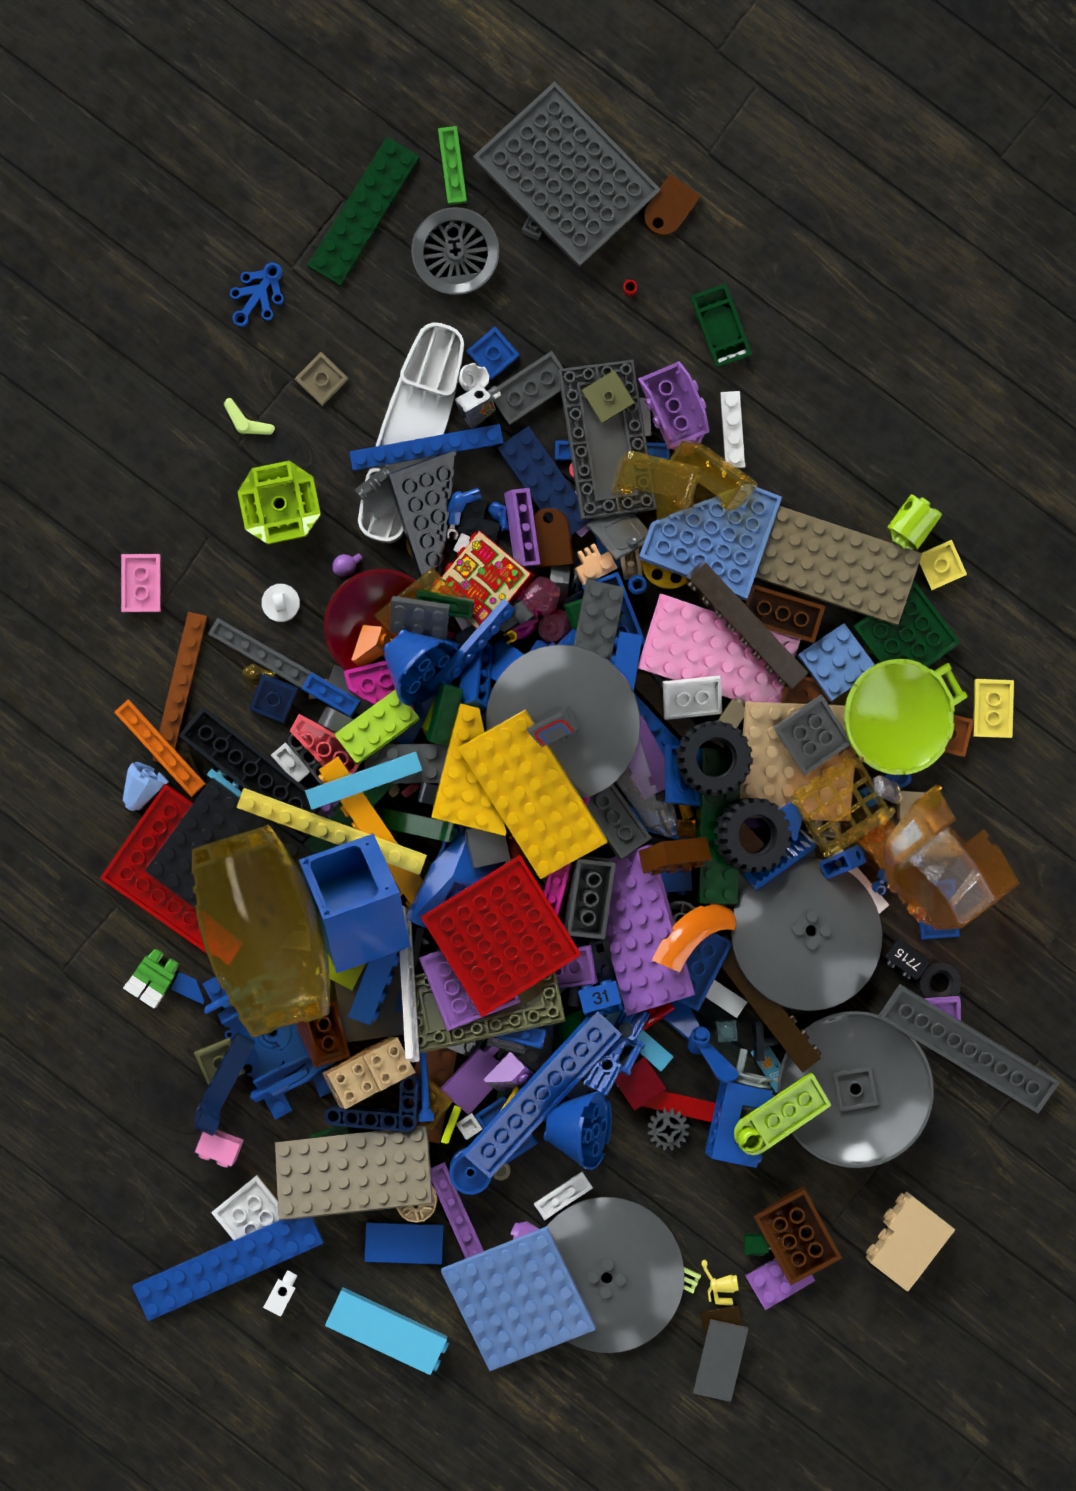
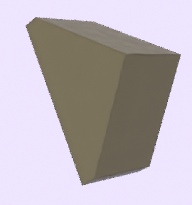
M898 791L897 819L903 821L931 795L926 792Z

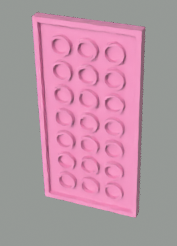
M664 594L659 595L637 667L638 669L671 680L720 675L722 696L734 699L735 701L738 698L744 703L745 701L780 703L784 690L776 681L778 677L774 673L770 674L764 668L765 663L761 659L758 661L751 654V648L749 646L745 647L738 640L740 637L737 633H732L725 626L727 623L723 618L721 620L718 619L708 609ZM770 631L795 658L800 641Z

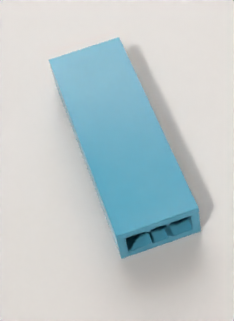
M344 1287L325 1324L326 1327L431 1375L433 1370L437 1371L441 1362L438 1358L441 1353H445L449 1345L446 1342V1335Z

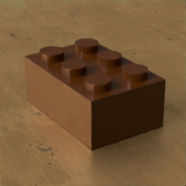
M707 837L663 841L638 851L643 874L652 873V876L663 874V871H666L667 874L676 873L678 870H681V873L692 871V867L705 866L704 862L712 860Z

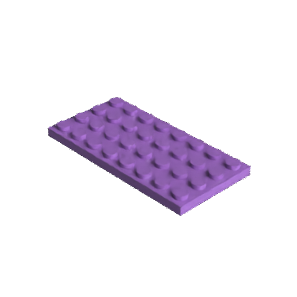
M652 845L635 849L621 860L617 856L610 858L616 865L606 937L627 1015L695 995L686 962L681 972H678L652 961L663 939H668L673 932L672 927L675 925L661 874L652 876V873L643 874L638 851Z

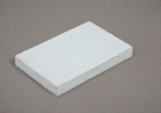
M720 675L663 681L664 719L670 720L722 714Z

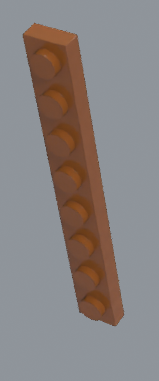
M192 612L187 614L159 731L175 750L207 621V616ZM153 756V760H152V761L159 762V761Z

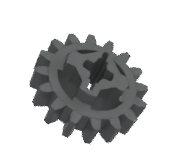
M663 1108V1113L657 1110V1117L651 1116L653 1123H648V1127L652 1128L648 1130V1135H653L650 1141H657L656 1147L663 1145V1150H666L667 1146H670V1149L673 1150L674 1145L680 1148V1141L686 1142L684 1135H689V1131L685 1130L689 1128V1124L684 1123L687 1120L686 1117H680L681 1111L675 1114L674 1108H671L670 1112ZM670 1117L675 1118L678 1122H673L670 1120ZM663 1118L661 1125L656 1127L658 1121ZM667 1125H670V1128H672L670 1133H667L665 1130ZM681 1131L680 1135L674 1140L673 1137L676 1133ZM658 1136L665 1137L667 1141L660 1139Z

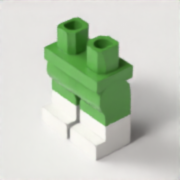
M154 949L149 955L144 957L135 973L123 987V989L135 997H140V1000L152 1008H156L173 979L176 977L177 973L175 972L179 966V963L171 958L165 966L159 961L164 953L158 949Z

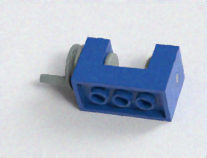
M741 1048L736 1068L739 1075L738 1078L730 1083L721 1081L719 1083L705 1154L711 1159L757 1168V1164L762 1160V1153L749 1155L738 1147L739 1144L735 1142L734 1129L740 1120L742 1109L743 1118L774 1097L773 1091L770 1090L772 1086L768 1084L773 1082V1079L744 1072L748 1050Z

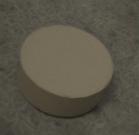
M504 1163L493 1177L497 1180L508 1178L510 1175L509 1164Z

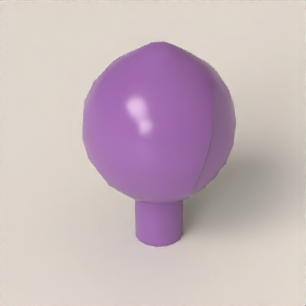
M347 554L339 555L333 562V572L340 577L353 574L356 569V563L363 560L360 554L353 557Z

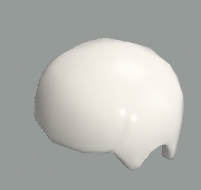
M472 363L463 366L459 371L458 382L465 391H470L478 385H482L485 388L489 383V374L485 367H479Z

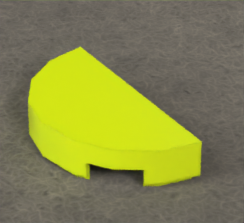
M454 1105L441 1140L442 1143H449L461 1107Z

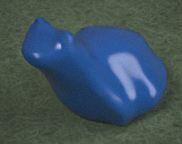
M493 502L488 508L491 517L500 523L501 531H508L506 507L498 502Z

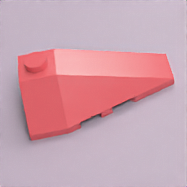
M300 714L297 716L290 732L322 766L339 757L350 774L356 772L359 765L355 763L336 738L335 732Z

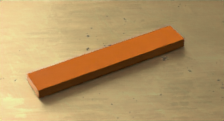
M129 699L114 712L191 797L195 796L207 785Z

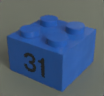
M605 980L600 982L598 986L587 985L578 991L585 1018L594 1011H598L602 1016L623 1011L616 981Z

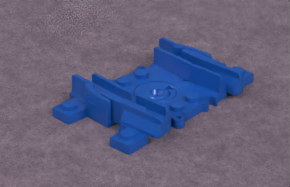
M280 948L270 962L263 959L268 973L244 982L248 987L241 991L237 987L229 991L220 974L203 983L212 1001L211 1004L205 1007V1014L220 1006L226 1009L217 1014L221 1024L230 1028V1030L225 1032L226 1039H233L238 1032L255 1040L254 1047L245 1064H250L253 1068L252 1072L247 1075L254 1079L253 1083L257 1087V1089L251 1092L250 1098L255 1102L264 1099L275 1120L293 1110L284 1094L290 1089L313 1079L320 1097L331 1093L322 1072L337 1065V1061L319 1067H314L297 1030L293 1011L305 1008L307 1005L306 1003L303 1005L297 1003V997L301 996L302 993L297 991L293 980L300 977V972L296 966L287 968ZM271 980L274 990L256 993V991L266 989L263 983L259 981ZM252 994L251 998L254 1006L260 1003L265 1016L262 1017L258 1009L250 1008L244 997ZM272 1029L277 1032L274 1037L270 1035V1030ZM305 1063V1065H304L302 1068H300L298 1071L294 1072V1071L297 1070L301 1065H303V1064Z

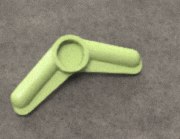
M231 398L226 399L224 406L239 433L271 435L274 432L275 427L273 425L246 419Z

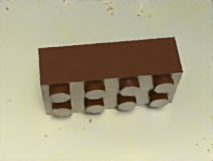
M752 584L748 598L744 603L769 631L811 645L815 642L825 609L823 605Z

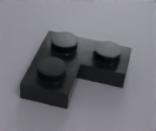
M481 498V500L467 503L458 532L472 536L473 533H478L480 530L495 543L500 524L483 519L488 500Z

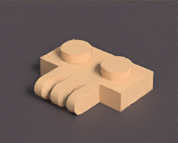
M592 544L590 547L593 553H591L588 547L584 548L586 557L582 551L577 552L583 565L575 568V571L582 585L586 584L587 579L594 581L617 569L609 551L601 555L596 545Z

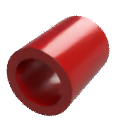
M627 280L624 283L623 293L626 296L631 297L635 295L637 289L636 282ZM631 285L634 287V290L628 291L626 287Z

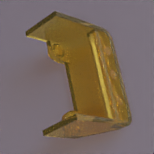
M682 440L666 465L669 469H676L675 473L684 479L686 477L693 478L717 495L722 502L721 506L729 511L736 510L758 485L755 480L699 442Z
M626 451L617 463L611 493L615 494L618 489L619 492L624 494H630V492L635 490L670 497L676 506L682 507L681 510H685L692 502L701 469L693 465L660 457Z

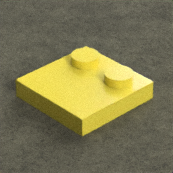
M952 540L922 553L919 563L931 590L967 575Z

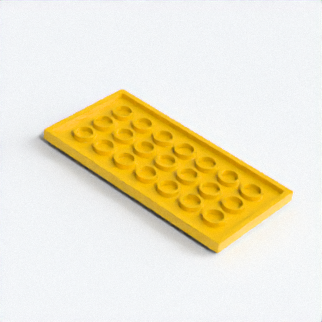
M525 709L459 747V751L537 875L542 879L606 844L608 840L548 745L541 747L528 733L527 728L535 723Z

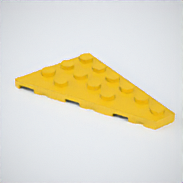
M460 704L431 818L505 836L506 828L502 817L459 751L460 746L485 733L480 709Z

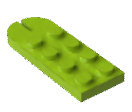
M808 1073L743 1117L736 1124L734 1139L742 1151L749 1155L761 1154L832 1106L814 1074Z

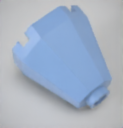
M140 762L131 763L127 771L123 795L125 807L131 811H139L158 795L163 786L168 784L165 776L160 772L156 775L153 772L155 769Z

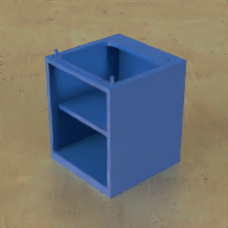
M374 833L299 860L312 915L336 973L410 947L400 892Z

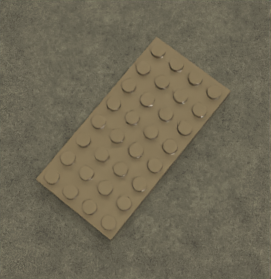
M779 506L755 578L898 626L922 553L908 548L902 549L899 545Z
M426 1125L417 1126L410 1132L381 1130L275 1142L278 1216L280 1221L433 1204L429 1138Z

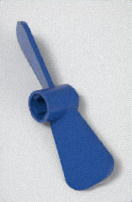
M678 1001L671 1002L675 1009L662 1017V1019L689 1040L687 1046L691 1053L704 1056L718 1080L724 1083L735 1081L738 1078V1071L709 1043V1031L699 1026L691 1008Z

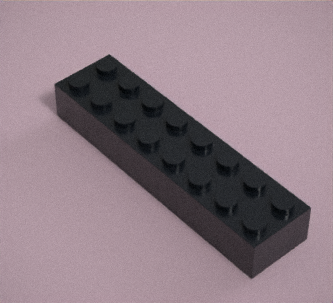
M204 706L180 733L179 737L183 742L242 789L246 788L316 815L323 806L311 810L305 790L308 789ZM293 829L299 835L302 833V831Z

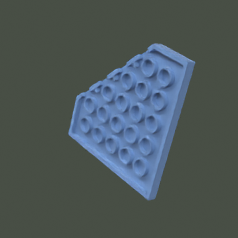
M746 483L736 489L721 493L712 499L697 503L690 508L675 512L666 518L656 520L650 524L638 559L686 577L701 561L706 562L740 599L746 601L782 497Z

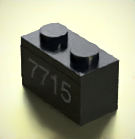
M896 938L883 956L887 959L886 964L893 969L896 967L901 969V974L908 980L912 978L918 980L930 963L928 959L899 938Z

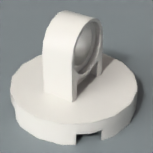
M276 584L264 592L262 608L270 619L276 622H286L291 620L299 611L300 599L292 587L286 584Z

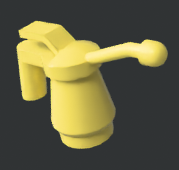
M703 1260L702 1266L711 1281L708 1289L709 1302H711L710 1292L713 1290L716 1305L733 1306L732 1298L718 1297V1292L734 1293L739 1291L737 1275H728L719 1279L712 1278L707 1269V1261Z

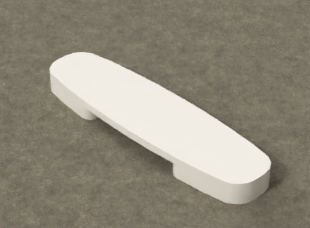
M430 323L420 330L402 367L400 378L391 398L376 446L444 434L457 389L464 353V341L458 330L442 323ZM433 457L369 468L365 481L384 467L392 473ZM361 499L358 523L366 537L389 544L396 542L403 536L404 528L397 507L377 520Z

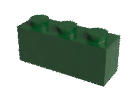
M440 683L426 739L430 742L449 746L463 694L462 688Z

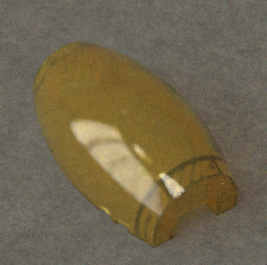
M270 825L255 828L192 849V874H194L195 880L193 893H196L197 905H195L205 950L222 990L225 989L230 998V1005L235 1007L240 1015L238 1018L252 1038L270 1033L283 1026L301 1021L306 1023L328 1015L330 1013L329 960L319 914L299 867Z

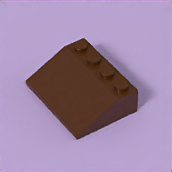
M804 1186L789 1193L754 1216L790 1285L842 1259Z

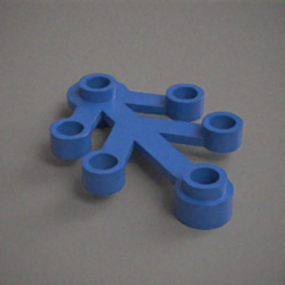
M268 263L260 271L243 272L240 278L244 284H250L254 279L263 278L259 285L243 288L234 287L230 290V296L234 300L240 299L241 296L253 294L243 310L233 314V322L236 326L244 327L248 324V315L259 299L261 300L263 310L261 315L263 319L270 321L273 318V312L270 309L266 291L270 283L274 293L272 296L274 304L281 305L284 302L278 282L282 276V269L277 263ZM271 270H276V274L274 276H271L269 274ZM245 275L250 276V279L248 281L243 280V277ZM234 291H239V295L236 297H234L232 293ZM281 296V301L276 302L275 297ZM267 311L271 313L268 318L264 317V313ZM244 317V322L239 323L238 318Z

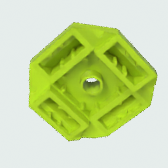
M291 461L252 468L238 490L245 530L266 544L306 537L321 516L313 476ZM279 499L285 501V505L281 509L275 508V502Z

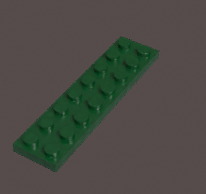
M386 137L307 266L341 286L417 163L419 156Z

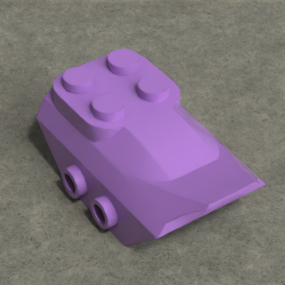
M680 361L638 378L647 399L645 400L646 406L649 411L652 410L654 425L660 429L667 448L673 449L679 455L699 448L702 438L709 432L705 411L706 404L704 399L699 397L697 392L699 388L696 381L692 380L690 374Z

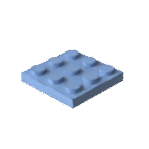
M845 623L797 655L830 702L850 690L856 680L866 670L875 665Z

